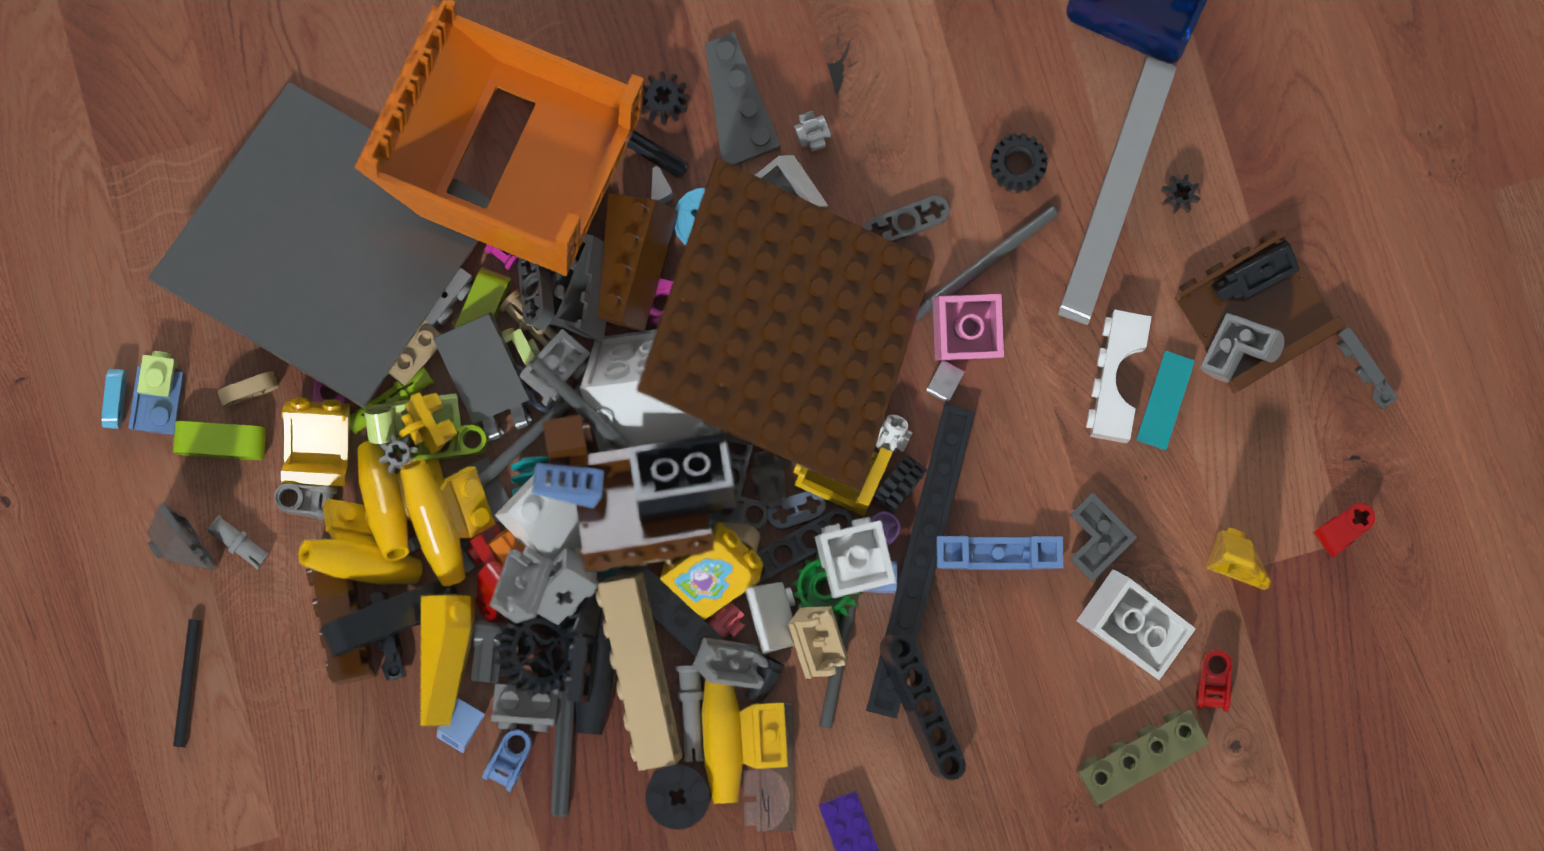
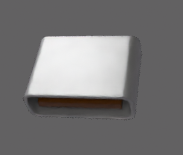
M942 360L926 392L949 403L965 371Z

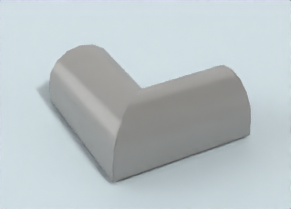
M1226 313L1200 369L1217 380L1229 383L1244 353L1271 363L1275 362L1282 353L1284 336L1279 330Z

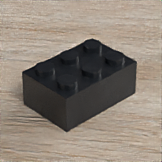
M725 433L628 448L640 522L736 507Z

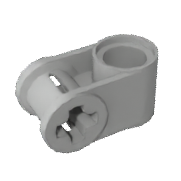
M286 483L277 488L274 494V501L277 507L284 513L324 520L323 504L328 499H333V495L337 493L338 488L323 485ZM287 491H295L298 494V501L292 507L283 506L281 502L282 495ZM323 496L322 506L320 509L321 497Z

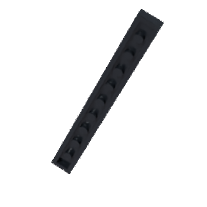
M944 404L885 636L892 633L907 634L917 642L937 563L936 537L944 536L975 414L973 411ZM899 639L893 644V652L896 656L901 655L903 652V644ZM880 653L866 711L897 719L901 700ZM909 670L907 671L906 676H905L906 681H907V677H908Z

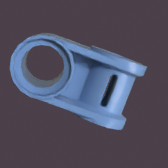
M524 730L508 732L489 761L482 778L485 780L490 778L505 786L506 791L511 793L532 751L533 739L531 735ZM515 735L522 736L526 741V747L521 753H515L510 748V739ZM497 769H499V770L505 772L506 774L509 775V777L506 776L505 774H503V773L497 771Z

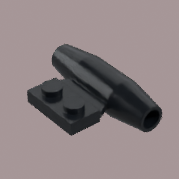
M603 607L600 610L597 636L595 638L575 636L574 642L569 647L568 657L572 663L571 672L565 681V692L568 694L567 701H573L576 704L578 733L602 735L613 699L616 669H613L610 662V651L612 650L610 638L605 636L603 630V621L605 619Z

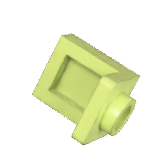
M509 328L501 332L508 347L513 344L515 345L526 367L540 353L534 339L527 341L521 329L515 331L514 328Z
M153 351L152 356L143 355L137 388L139 394L171 397L175 369H178L179 365L175 359H171L172 354Z

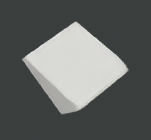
M656 166L652 172L651 199L666 203L673 199V191L660 168Z

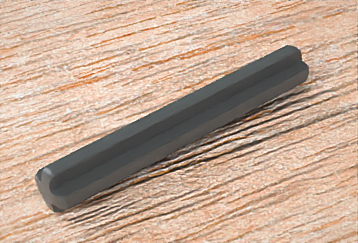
M565 690L558 692L551 798V815L556 817H566L569 809L575 702L567 701L568 694H566Z

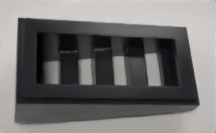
M597 575L599 584L605 579V575ZM596 590L590 597L586 596L578 604L573 615L566 617L560 636L573 640L575 636L590 638L597 636L601 607L597 602Z

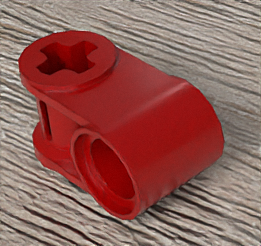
M1355 504L1337 517L1335 516L1315 530L1313 534L1330 557L1333 558L1374 525L1375 513L1367 504ZM1354 511L1357 514L1362 512L1365 514L1366 517L1363 519L1364 526L1361 523L1356 525L1353 523L1352 520L1356 517Z
M498 561L488 563L477 575L476 605L483 617L489 621L495 619L497 613H499L490 606L503 566Z
M1213 650L1208 651L1202 656L1199 681L1196 689V709L1201 710L1203 707L1222 708L1223 712H1229L1232 693V660L1226 652ZM1214 655L1222 658L1224 662L1222 671L1217 674L1211 672L1208 667V662ZM1207 695H1219L1220 698H1209Z

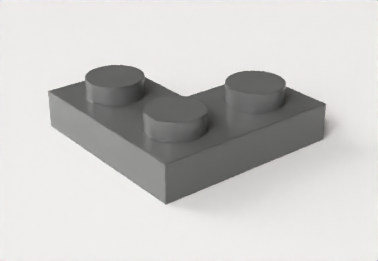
M1094 493L1069 515L1091 537L1069 559L1090 582H1093L1137 539L1128 527Z

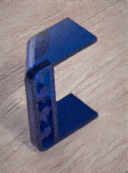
M1070 0L1066 8V14L1069 20L1078 26L1157 60L1174 63L1181 58L1207 0Z

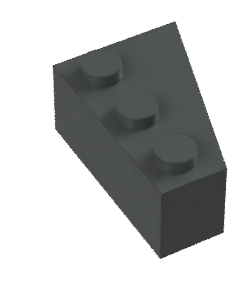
M589 234L585 235L567 276L554 272L551 280L554 316L549 325L560 331L563 329L567 333L603 342L606 321L598 318L604 242L597 237Z

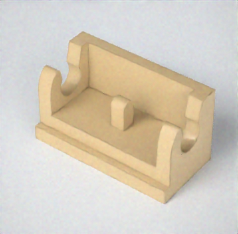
M800 607L788 623L805 679L837 674L835 667L832 666H845L849 660L832 607Z

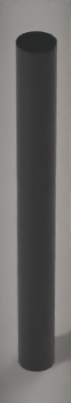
M188 619L173 746L186 748L201 627L200 620Z

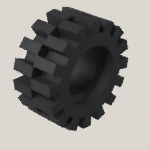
M1014 133L1008 138L1004 137L1001 139V142L995 146L990 161L991 175L993 179L996 178L997 184L1000 187L1002 185L1006 187V191L1016 190V193H1021L1023 190H1026V192L1030 191L1044 177L1048 165L1047 152L1044 153V146L1042 143L1038 144L1035 137L1029 138L1025 133L1017 136ZM1014 152L1025 153L1031 161L1030 169L1024 174L1012 173L1007 167V158L1010 154Z
M907 455L872 499L893 514L928 470L910 455Z

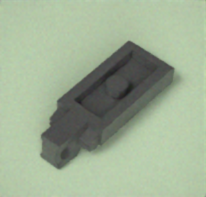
M1347 328L1339 333L1337 338L1340 341L1336 345L1346 359L1350 356L1358 366L1354 371L1364 385L1368 382L1371 384L1373 390L1371 399L1381 409L1394 403L1398 399L1397 395L1352 329Z

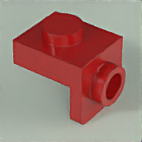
M496 523L475 537L469 538L472 546L467 549L477 565L481 562L487 565L492 561H497V558L486 544L490 539L502 532Z

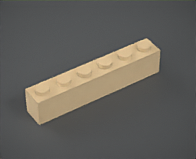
M643 572L606 578L598 584L596 598L598 605L603 607L604 610L603 630L605 636L610 638L611 642L610 662L618 674L617 693L625 706L626 712H624L623 719L627 731H630L632 738L630 745L631 757L634 762H637L639 771L675 765L683 758Z

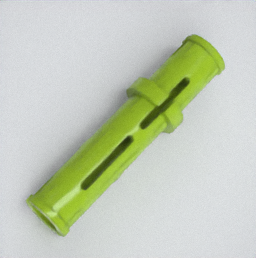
M422 366L405 386L396 380L393 382V387L369 401L365 408L361 407L350 414L349 427L352 432L357 434L366 427L364 410L367 407L409 400L412 395L433 384L434 381L425 367Z

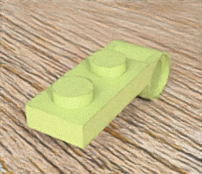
M457 393L439 395L438 397L442 402L443 408L440 412L432 415L436 424L449 419L454 427L461 426ZM411 399L376 404L364 410L368 441L370 443H388L392 441V435L396 438L397 435H400L399 432L406 427L401 417L408 414L405 404Z

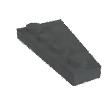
M733 32L705 43L721 159L736 166L781 148L735 33Z

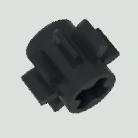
M1187 174L1183 180L1178 181L1174 175L1171 176L1170 183L1172 187L1163 186L1161 189L1163 193L1167 194V198L1162 204H1170L1174 207L1173 214H1176L1181 208H1184L1189 213L1192 210L1189 202L1198 203L1200 200L1199 196L1194 195V191L1198 188L1199 184L1192 185L1188 182L1189 177ZM1177 188L1180 192H1187L1184 200L1182 197L1176 198L1174 196Z

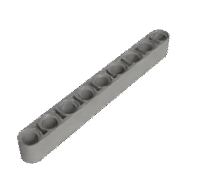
M1148 56L1145 60L1059 308V316L1088 325L1177 68L1175 65Z

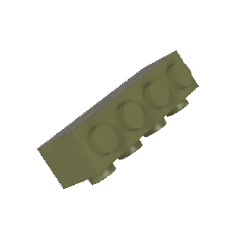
M1178 708L1163 717L1166 723L1157 728H1154L1151 723L1135 732L1138 738L1127 744L1125 739L1108 747L1110 754L1099 759L1096 754L1081 762L1080 765L1083 769L1076 772L1094 806L1106 802L1208 745L1209 742L1191 710L1182 713L1181 709Z

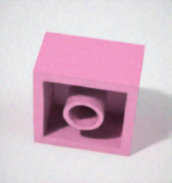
M1002 294L938 296L932 298L935 361L1004 357Z

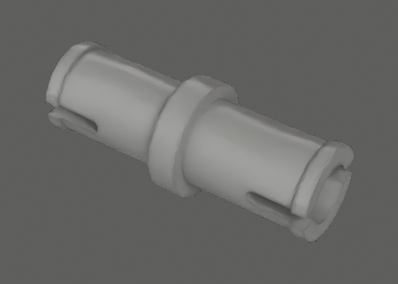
M220 515L216 517L211 523V527L207 529L208 533H211L229 547L228 551L234 554L236 552L254 566L256 570L262 566L270 555L247 538L248 534L245 531L239 532Z

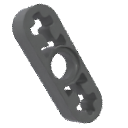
M934 195L870 219L864 228L872 232V226L877 225L878 229H883L889 225L886 220L892 219V228L897 235L892 236L891 230L884 232L882 237L892 242H897L943 224L948 218L950 207L946 199ZM935 203L936 207H943L944 210L940 212V218H936L934 214L924 217L926 224L921 225L920 215L915 209L921 208V214L930 210V204ZM905 213L912 215L915 219V226L910 230L901 229L897 224V219L900 215Z
M519 258L518 275L523 320L536 329L542 330L551 323L554 316L550 269ZM539 283L537 290H536L535 293L533 294V291H534L535 287H536L537 284Z

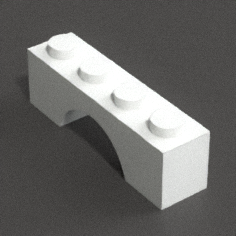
M1114 310L1111 318L1105 317L1102 335L1107 336L1106 347H1100L1097 359V366L1102 367L1100 379H1094L1091 397H1096V404L1094 410L1089 409L1086 421V428H1091L1090 437L1122 443L1130 441L1136 409L1126 403L1119 394L1116 386V372L1123 359L1129 355L1143 352L1147 347L1152 316Z

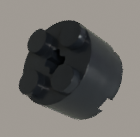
M671 765L659 770L651 778L646 789V806L652 818L660 825L675 830L690 828L701 821L709 808V787L702 775L696 770L684 765ZM680 788L685 791L683 796L687 799L684 805L678 803L676 806H673L671 804L673 798L669 796L672 790L678 792Z

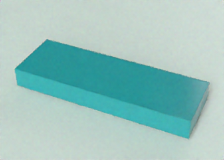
M1164 351L1135 441L1167 450L1195 360Z

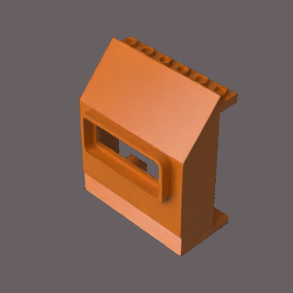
M442 0L439 7L432 6L354 168L420 217L567 276L641 116L644 78L632 74L628 84L622 83L456 15V2L453 0ZM499 88L531 101L536 105L487 208H482L448 194L447 191L495 90Z

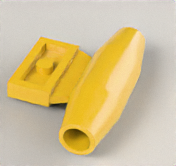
M366 441L358 446L357 456L359 486L369 527L384 559L388 561L399 560L407 556L409 552L407 520H411L406 506L401 471L397 474L395 471L392 474L389 473L388 467L391 463H381L379 461V458L386 456L385 451L380 446L381 444H373ZM439 459L425 461L439 487H441L444 483Z
M424 459L408 462L401 466L400 471L406 506L422 551L442 586L457 584L466 577L459 538H473L495 525L476 467L468 466L444 479L443 485L439 487Z
M328 499L323 504L326 533H329L332 539L305 540L299 549L298 558L302 566L336 578L390 585L416 584L422 575V562L418 558L407 555L395 561L384 559L369 527L365 507L362 504Z
M705 678L702 731L704 765L713 804L737 803L740 796L743 764L755 769L788 767L784 703L754 704L739 711L733 685L711 683Z

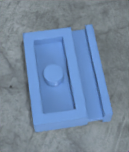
M138 366L128 429L174 435L175 421H178L185 373L174 372L170 398L145 395L137 392L141 369Z

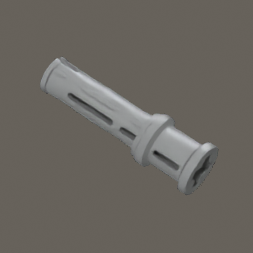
M693 665L674 666L675 672H678L679 692L676 693V698H678V701H682L684 762H693L692 748H695L696 761H704L700 700H703L704 691L701 690L700 673Z

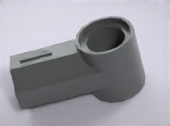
M475 619L473 632V647H475L471 681L499 683L500 676L498 674L501 664L496 665L493 663L495 659L499 658V653H495L492 649L494 646L500 645L494 637L498 633H503L500 626L506 621Z

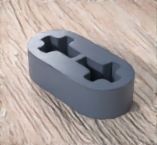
M806 491L772 503L768 509V521L775 529L784 530L816 520L825 511V499ZM812 497L813 501L819 500L821 504L817 506L815 514H811L809 509L799 512L798 507L807 503L806 498ZM777 507H782L784 511L795 510L794 514L786 517L787 522L781 524L779 519L774 520L772 515L777 513Z

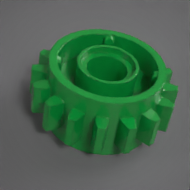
M816 554V560L813 562L806 559V567L803 570L797 569L796 572L800 576L798 580L792 583L798 590V592L793 594V597L802 601L798 608L831 606L836 622H839V615L844 614L849 617V609L852 606L858 607L859 604L855 600L857 596L863 594V591L832 598L831 593L823 596L821 588L828 581L825 567L822 568L819 554Z

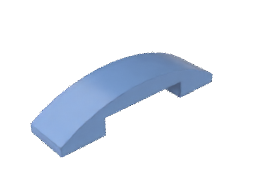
M937 536V568L962 570L1063 569V536Z

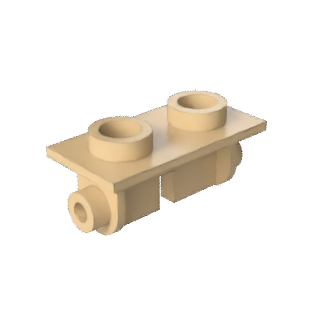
M424 320L388 374L405 386L438 350L433 338L441 333Z

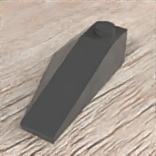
M165 503L159 505L147 532L152 539L148 542V545L158 559L163 557L165 560L211 571L217 569V564L187 517Z

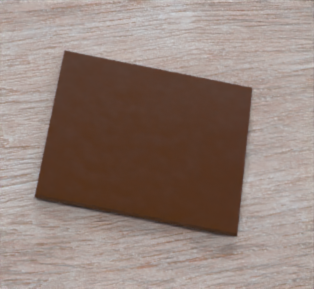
M716 158L636 391L851 489L861 491L934 262L720 158Z

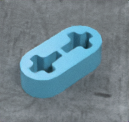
M109 368L107 371L102 407L103 428L120 429L127 383L126 370Z

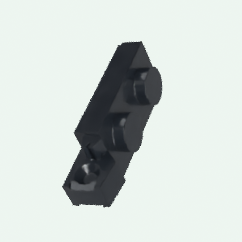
M1285 240L1231 268V270L1225 273L1226 277L1216 281L1211 287L1215 297L1221 302L1231 297H1235V299L1244 297L1246 299L1298 272L1300 269L1290 243Z
M382 591L369 594L371 602H368L367 606L389 599V594ZM399 633L376 641L379 651H384L385 660L381 668L386 680L391 681L406 677L407 672L402 656L403 649Z

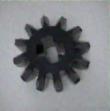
M661 71L659 74L660 80L656 81L653 75H649L647 78L651 86L643 85L642 104L644 105L642 106L641 114L644 115L651 112L649 122L654 123L659 116L661 117V125L665 126L667 125L666 117L670 116L674 122H677L679 117L676 111L684 114L687 112V107L682 103L690 101V95L682 93L687 88L685 82L675 85L678 79L676 74H673L667 81L665 72ZM664 93V96L669 94V102L662 104L661 100L660 103H657L658 94Z

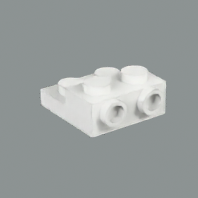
M870 517L851 521L853 527L842 530L840 524L821 528L822 534L815 537L822 568L825 567L832 598L896 583L881 520L871 522Z

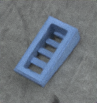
M537 463L534 470L532 494L594 509L602 496L604 472L592 468ZM546 476L551 477L550 486L545 485ZM559 479L564 480L563 487H559ZM572 483H577V488H572Z

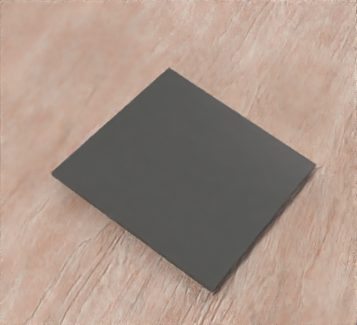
M289 82L148 279L365 408L479 241L420 217L355 169L357 160L372 130ZM453 178L447 191L448 194L482 208H487L491 200Z

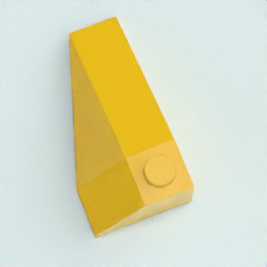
M1229 527L1227 531L1221 530L1218 532L1205 568L1260 589H1268L1271 585V580L1253 542L1245 539L1246 533Z
M454 595L421 596V726H450L473 640L475 597Z

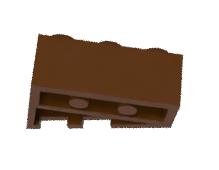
M581 415L543 421L550 465L570 466L569 457L590 454L589 449L595 448L589 422H583Z

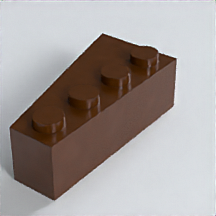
M608 193L598 318L621 328L645 331L678 210L655 199Z
M306 568L309 585L315 588L316 598L312 599L315 615L320 617L321 626L362 609L356 581L332 577L311 568ZM319 630L322 648L326 649L328 660L325 662L326 670L331 683L343 685L376 677L370 644L333 658Z

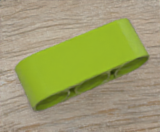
M482 266L454 328L492 312L496 320L500 311L499 307L506 298L512 278Z
M175 421L173 454L264 460L267 428L252 425Z
M476 425L455 427L457 434L450 440V446L447 451L430 455L423 442L418 445L419 451L412 459H424L425 461L439 459V461L477 457L486 452L489 441L485 432ZM477 433L481 435V444L477 448L469 449L465 446V439L469 434ZM401 436L397 438L398 441H403ZM400 448L395 449L396 454L403 461L402 450Z

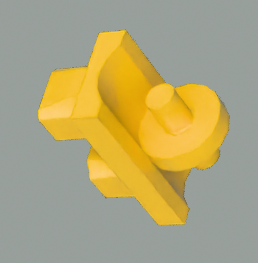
M419 392L410 397L411 400L405 404L408 414L401 418L406 427L399 434L402 439L406 436L412 437L416 446L424 442L430 455L439 452L445 443L457 434V431L449 419L439 424H436L432 415L440 412L443 408L437 393L421 396Z

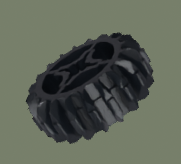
M537 613L536 617L518 623L509 619V622H505L500 626L503 633H498L494 637L500 645L494 646L492 649L495 653H499V658L495 659L493 663L502 665L503 669L500 670L499 676L508 675L506 685H516V692L523 693L527 691V694L530 696L537 695L538 693L541 695L548 694L549 691L561 687L560 682H565L568 676L567 672L571 671L568 653L570 644L574 642V640H568V638L560 636L563 621L557 625ZM530 628L537 629L538 631L543 633L546 639H541L537 635V633H533ZM523 666H529L533 672L538 673L539 677L528 673Z

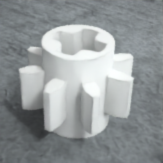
M888 415L886 420H883L876 447L879 450L883 447L893 453L897 449L903 452L912 435V432L907 430V421L898 415Z

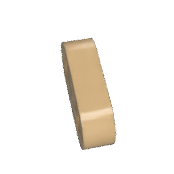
M269 371L218 390L217 393L222 407H229L277 389L279 384L274 371Z

